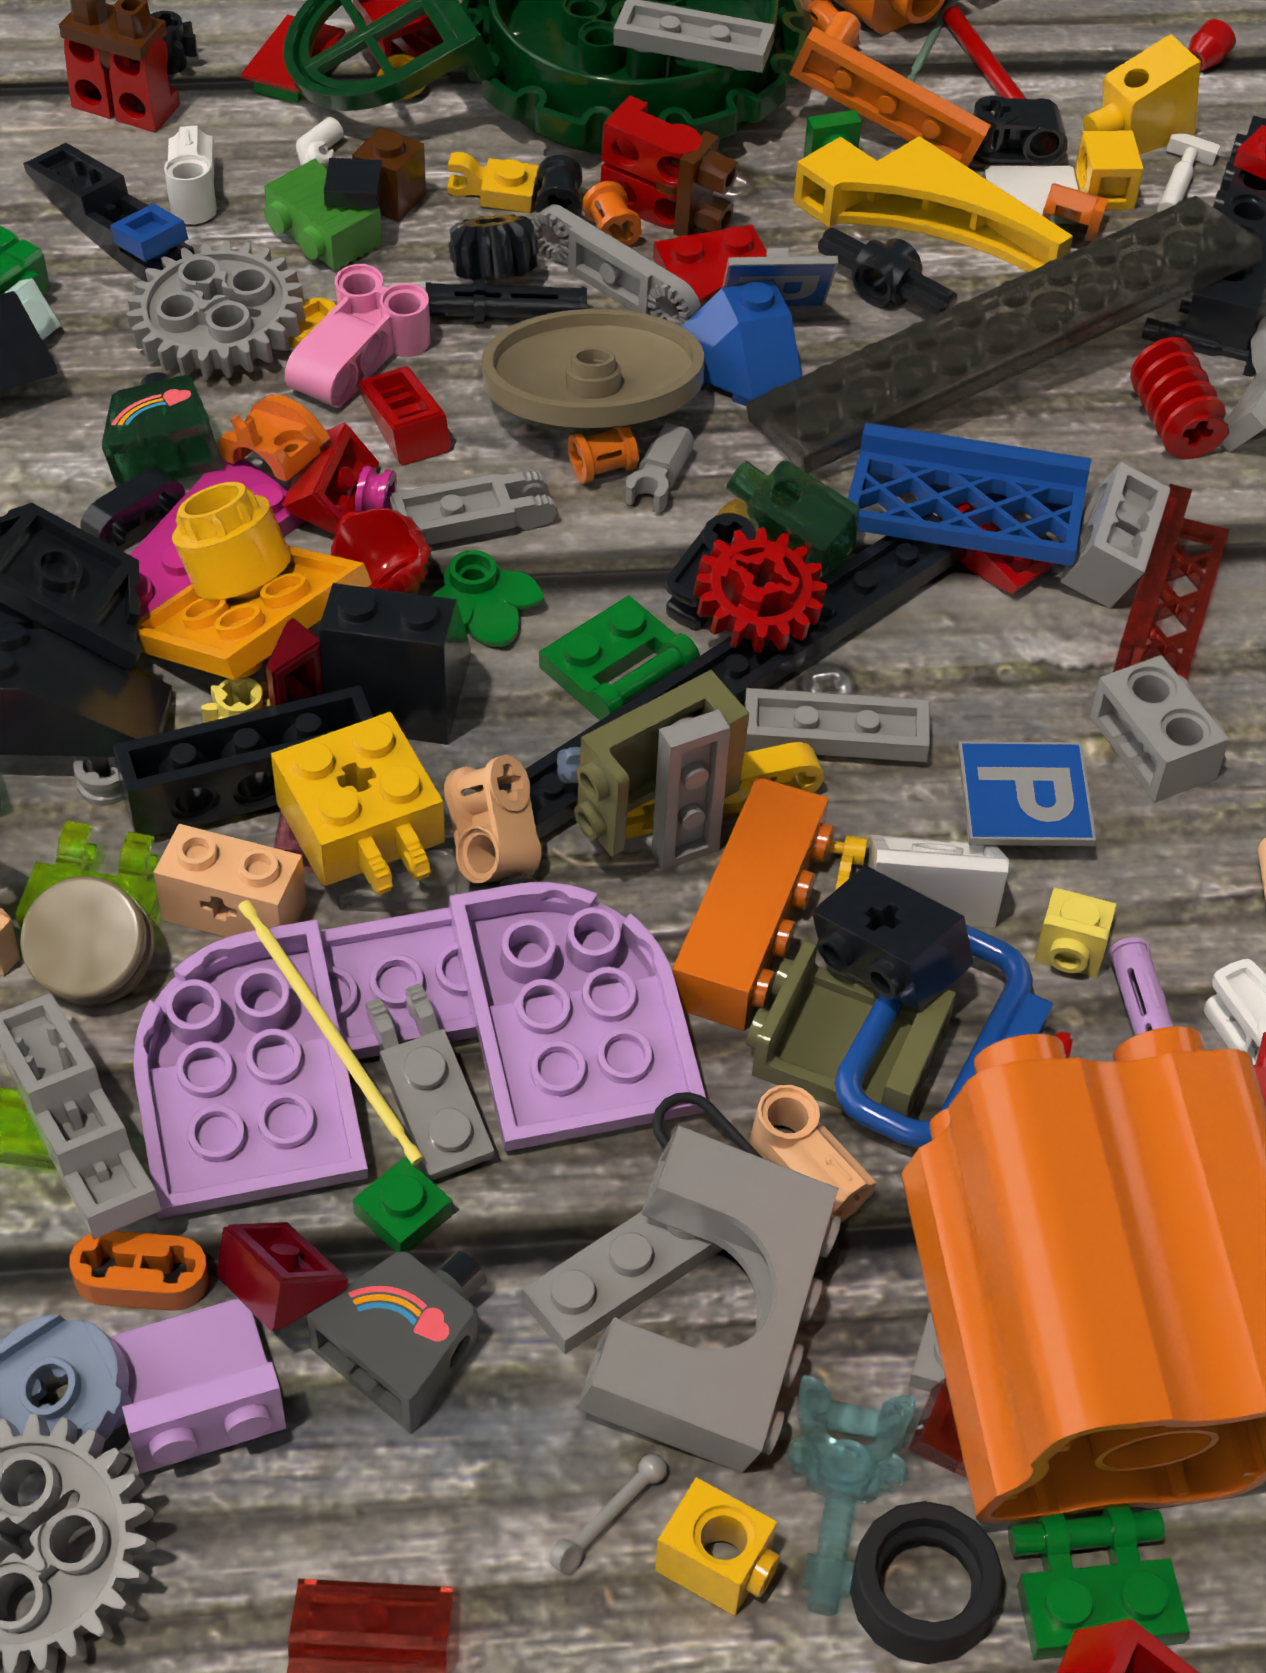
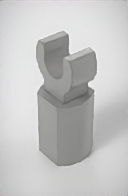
M667 422L660 427L640 463L639 470L630 474L626 480L625 504L632 505L638 495L650 493L654 495L653 512L660 513L666 508L668 504V491L675 483L694 446L693 435L688 428Z

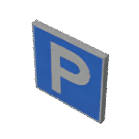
M766 248L767 257H728L722 288L774 279L787 307H824L838 265V256H789L788 248Z
M958 742L957 748L969 845L1095 846L1096 834L1082 742Z

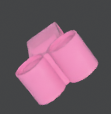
M367 264L346 266L337 273L335 277L337 305L296 346L285 368V382L288 387L334 408H339L346 404L359 390L357 382L371 377L392 354L401 357H413L426 351L431 344L429 296L427 292L420 286L411 283H399L388 288L384 287L381 272Z

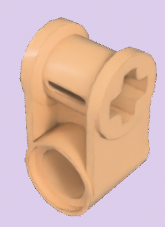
M505 754L492 758L486 767L480 769L464 766L452 770L446 777L444 798L450 812L456 845V861L463 876L473 883H489L502 881L506 877L510 879L514 876H520L519 873L533 875L540 864L541 844L536 832L530 800V781L521 762L515 757ZM510 783L512 785L509 790L499 789V786ZM466 789H475L476 791L473 794L463 795V791Z

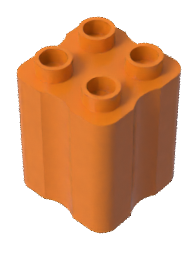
M1184 1026L1158 1028L1129 1038L1115 1049L1113 1053L1114 1062L1093 1061L1080 1057L1066 1058L1062 1041L1052 1035L1026 1034L998 1041L980 1051L973 1061L976 1074L967 1080L949 1107L936 1114L930 1120L929 1130L932 1141L919 1147L903 1169L901 1177L974 1512L979 1522L998 1524L1038 1520L1040 1516L1063 1513L1064 1516L1124 1505L1157 1508L1204 1503L1241 1495L1257 1488L1266 1481V1105L1249 1053L1237 1049L1206 1050L1201 1033L1194 1028Z

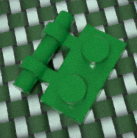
M1124 1505L1105 1508L1101 1516L1065 1519L1063 1513L1040 1516L1035 1523L1010 1525L1008 1527V1540L1012 1555L1015 1557L1040 1554L1044 1572L1021 1574L1017 1584L1033 1660L1064 1657L1075 1630L1127 1619H1133L1165 1646L1185 1643L1190 1629L1171 1558L1141 1561L1137 1543L1164 1540V1522L1162 1514L1158 1509L1132 1512L1130 1506ZM1107 1548L1110 1560L1109 1565L1073 1567L1070 1555L1071 1550Z

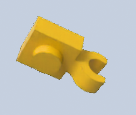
M453 152L450 154L447 171L459 172L464 176L450 175L447 193L460 197L467 195L480 196V206L531 213L539 165L522 163L513 159L488 158L486 167H483L473 156L464 152Z

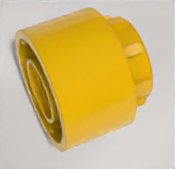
M224 482L207 487L187 498L178 508V513L175 517L178 526L173 532L172 541L195 593L203 599H227L253 591L276 578L284 571L291 560L290 551L269 501L263 496L254 495L252 489L245 488L244 484L240 482Z

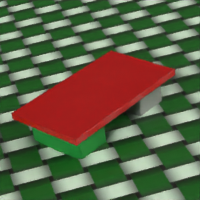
M287 14L242 71L241 78L253 81V90L256 93L288 102L299 103L303 95L289 75L283 58L285 37L295 17ZM324 24L315 39L312 57L338 43L344 36L345 29Z

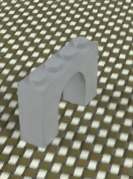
M678 1125L660 1156L641 1215L708 1240L726 1250L739 1262L748 1275L756 1296L757 1321L752 1337L741 1344L724 1349L709 1350L679 1343L614 1317L597 1344L576 1409L740 1473H743L761 1452L769 1455L775 1447L784 1421V1412L775 1409L781 1385L789 1387L792 1384L803 1356L804 1346L794 1342L800 1319L806 1322L809 1321L822 1290L823 1281L813 1277L819 1256L826 1258L829 1255L840 1228L841 1218L831 1214L839 1188Z

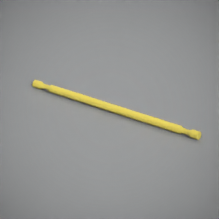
M250 900L241 902L238 908L244 917L252 923L258 938L391 1135L398 1139L410 1163L416 1165L424 1158L417 1146L410 1142L405 1134L404 1127L267 926L263 925L257 916V910Z

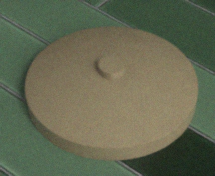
M615 309L561 311L524 320L497 334L483 351V386L488 396L497 405L514 415L538 423L573 428L625 426L664 416L691 401L698 394L704 382V351L700 342L689 331L673 322L656 316Z

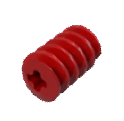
M1180 337L1164 338L1149 345L1138 355L1131 367L1130 381L1134 391L1139 396L1142 406L1146 408L1147 415L1150 421L1153 422L1158 436L1161 437L1165 450L1173 457L1188 460L1206 455L1221 445L1229 435L1228 424L1224 421L1226 415L1225 405L1218 399L1217 391L1210 384L1207 373L1201 368L1200 360L1194 355L1191 344Z

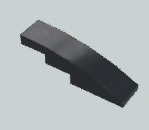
M66 142L23 163L25 172L56 207L91 241L120 265L145 282H148L145 273L147 268L163 270L162 257L144 262L114 242L110 225L149 206L128 194L124 175ZM183 242L171 248L164 256L178 261L182 259L181 248H187L193 255L195 252L192 246Z

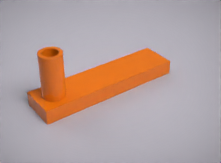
M847 11L838 12L831 20L825 32L816 27L812 28L793 65L790 76L844 106L856 110L857 113L910 142L921 136L967 167L969 166L991 126L990 124L852 48L851 45L861 28L860 22L854 14Z

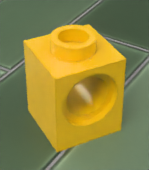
M1133 130L1082 131L1075 167V177L1079 191L1109 199L1105 211L1134 210L1142 178L1143 165Z
M696 1477L658 1538L655 1571L736 1616L748 1593L760 1598L777 1570L781 1555L772 1551L777 1521ZM715 1541H724L734 1545L741 1554L732 1559L722 1560L711 1556L704 1547Z

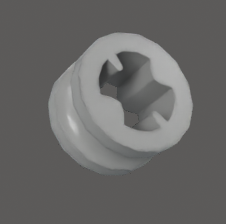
M76 756L73 763L74 775L77 779V789L82 799L90 804L99 806L113 805L123 800L115 757ZM108 770L111 776L100 779L97 772Z

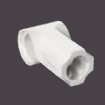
M182 126L175 136L169 138L168 161L164 166L170 213L184 220L185 224L194 225L210 220L217 212L214 191V141L212 136L202 132L198 126Z

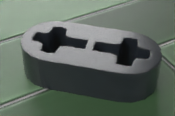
M149 468L93 502L82 517L80 529L124 551L145 538L184 497L185 489L182 484L161 468Z

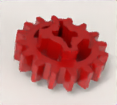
M758 528L756 537L753 540H748L741 530L734 531L731 546L717 539L713 544L711 556H702L695 581L693 596L700 598L697 610L699 617L713 616L710 629L713 635L722 633L726 629L732 633L730 646L738 647L744 638L752 640L755 653H761L765 641L770 640L773 641L780 651L785 650L790 634L794 638L803 641L807 636L810 624L817 625L827 590V584L819 581L822 572L821 564H806L809 548L804 545L791 550L787 547L789 535L785 533L781 534L776 542L770 541L767 538L765 528Z

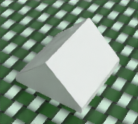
M870 835L868 867L960 913L965 917L966 925L996 927L1009 868V859L996 845H969L968 842Z

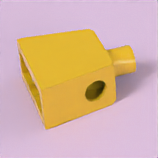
M1172 34L1164 37L1106 75L1103 80L1102 108L1083 117L1084 131L1133 130L1139 155L1168 146L1172 134L1195 136L1201 61Z

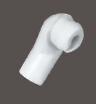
M327 117L297 140L296 151L301 166L316 158L319 164L323 163L325 168H328L329 157L335 158L334 149H328L342 139L344 135L343 128L336 119Z

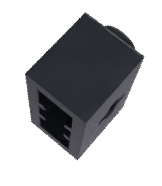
M866 865L811 911L818 937V951L830 967L839 972L847 971L870 984L883 997L887 999L895 998L919 1012L973 965L968 932L963 915Z

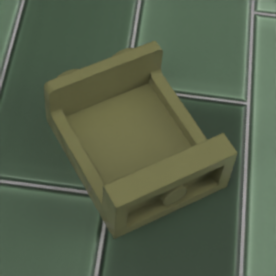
M712 670L581 737L580 766L576 771L579 783L578 801L574 809L575 818L584 835L591 841L598 840L611 856L624 850L627 812L655 798L659 729L670 726L680 719L694 718L719 709L731 727L724 798L739 791L750 713Z
M804 940L795 960L792 961L784 958L777 971L771 995L775 996L776 999L770 1011L759 1008L752 1021L746 1041L747 1046L755 1048L752 1076L776 1085H793L803 1088L815 1100L843 1110L837 1100L834 1084L837 1071L879 993L870 985L819 967L815 963L817 944ZM945 989L921 1012L904 1004L863 1079L862 1089L870 1099L907 1117L911 1116L948 1032L956 992Z

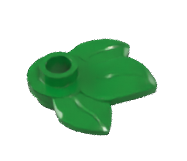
M467 550L457 554L445 570L444 586L432 595L434 597L456 599L465 629L467 628L471 637L476 641L491 647L507 646L515 640L519 629L518 610L529 609L544 602L543 593L532 577L521 571L501 570L492 556L479 550Z

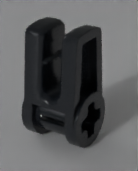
M724 513L710 519L666 577L665 589L672 595L666 604V613L680 625L697 631L713 617H699L697 610L700 598L693 596L700 561L703 555L711 556L713 544L717 539L731 546L734 531L741 530L748 540L755 539V529L752 523L744 516L735 513Z

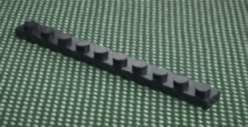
M933 513L921 517L926 521L942 522ZM885 536L819 579L820 582L827 584L823 608L817 625L810 624L807 636L803 641L794 638L790 634L785 650L780 651L773 641L770 640L765 641L761 653H755L752 640L744 638L742 643L735 648L730 646L732 637L730 636L527 767L525 770L530 781V800L539 840L575 816L574 809L578 801V783H564L558 778L557 755L560 750L570 747H581L582 736L709 670H712L743 705L745 704L746 688H769L965 558L967 549ZM510 783L499 786V789L509 790L512 785Z

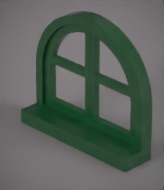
M307 0L293 18L283 47L285 66L300 93L318 106L339 111L366 110L395 102L414 93L465 62L469 63L481 82L498 73L481 34L458 0H410L369 25L365 24L351 0ZM342 5L358 31L312 57L314 42L320 29L327 19ZM426 14L444 42L394 70L377 42ZM366 48H369L384 72V75L360 81H340L323 75V73Z

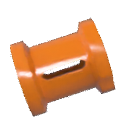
M604 181L594 185L587 191L583 197L582 208L586 217L591 222H595L598 229L628 247L632 246L642 234L641 219L635 211L628 208L627 193L619 183ZM598 201H599V203H600V205H601V207H602V209H601L600 211H599V209H598V207H597V202H598ZM624 222H625V223L627 224V226H628V229H627V230H625V228H624V226H623V223H624Z
M629 425L612 427L611 430L585 437L581 433L571 434L568 437L567 446L570 463L574 474L581 484L592 482L594 475L623 468L626 472L637 469L639 462L638 448Z

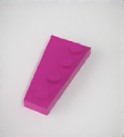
M221 456L130 554V556L139 560L140 581L136 593L140 597V618L191 585L172 541L173 532L178 526L175 521L178 508L187 498L200 490L216 484L240 482L244 484L245 488L252 489L254 495L267 498L283 537H285L306 522V520L291 514L282 506L288 489L245 458L237 461L235 464L223 461Z

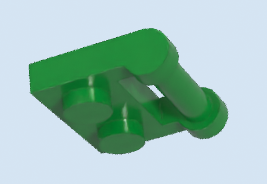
M628 595L540 650L539 668L597 719L602 720L699 657L700 653L696 644L689 636L683 633L676 635ZM651 654H656L655 657L611 685L608 683Z

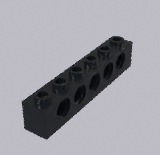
M1253 116L1247 135L1239 133L1236 135L1230 160L1227 162L1220 190L1217 192L1210 220L1208 219L1200 250L1197 251L1190 279L1186 283L1179 308L1180 313L1188 314L1185 331L1217 339L1223 345L1244 351L1247 350L1266 288V180L1233 165L1237 149L1262 125L1266 126V118Z

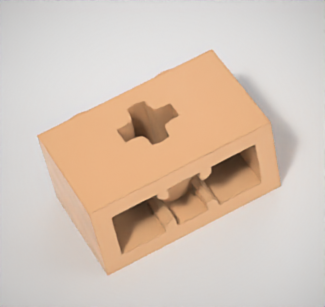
M178 824L153 873L163 921L224 937L256 930L238 908L239 904L245 900H250L257 910V916L263 925L268 928L297 923L307 903L302 855L183 824Z

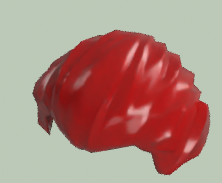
M375 508L362 512L348 511L342 516L336 528L331 555L363 562L372 582L367 588L418 594L420 586L425 583V577L428 575V561L433 548L426 543V534L411 517L404 516L397 510Z

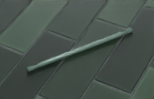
M956 0L945 1L907 79L915 82L917 72L921 70L945 23L942 18L943 13L947 8L954 6Z

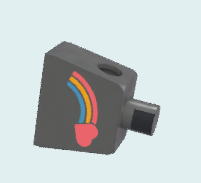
M456 1251L434 1273L409 1252H396L348 1284L345 1291L307 1314L311 1350L412 1434L421 1425L477 1345L478 1312L467 1300L486 1283L485 1273L472 1257L462 1251Z

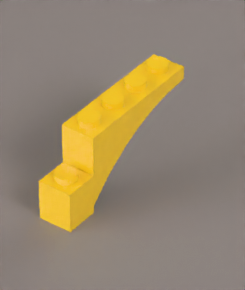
M841 136L797 161L793 203L827 227H832L835 224H857L923 233L958 242L991 254L1025 270L1050 286L1065 277L1073 235L921 136L878 161Z

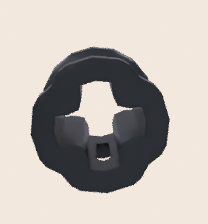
M565 155L547 157L540 163L537 169V183L541 188L538 191L535 202L537 214L550 205H559L578 216L581 207V197L577 190H579L582 184V169L579 163Z

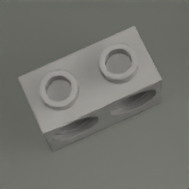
M1120 461L1087 499L1081 518L1074 566L1065 565L1060 582L1111 608L1145 573L1171 488Z
M1162 655L1099 678L1090 719L1154 802L1217 779L1229 738L1226 736L1219 720L1211 717L1193 695L1186 679L1181 675H1177Z

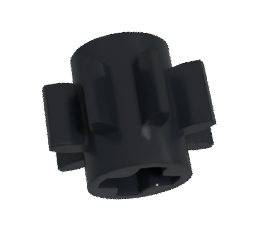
M157 11L150 14L151 17L166 21L167 34L163 40L168 48L167 75L183 71L187 66V57H197L198 55L196 35L193 34L192 23L190 21L182 23L181 16L172 11Z

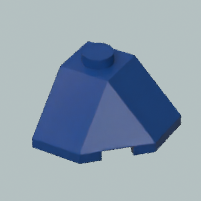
M774 279L722 288L681 326L696 337L704 351V382L701 387L702 390L707 384H711L733 393V402L751 409L804 399V385L792 316Z

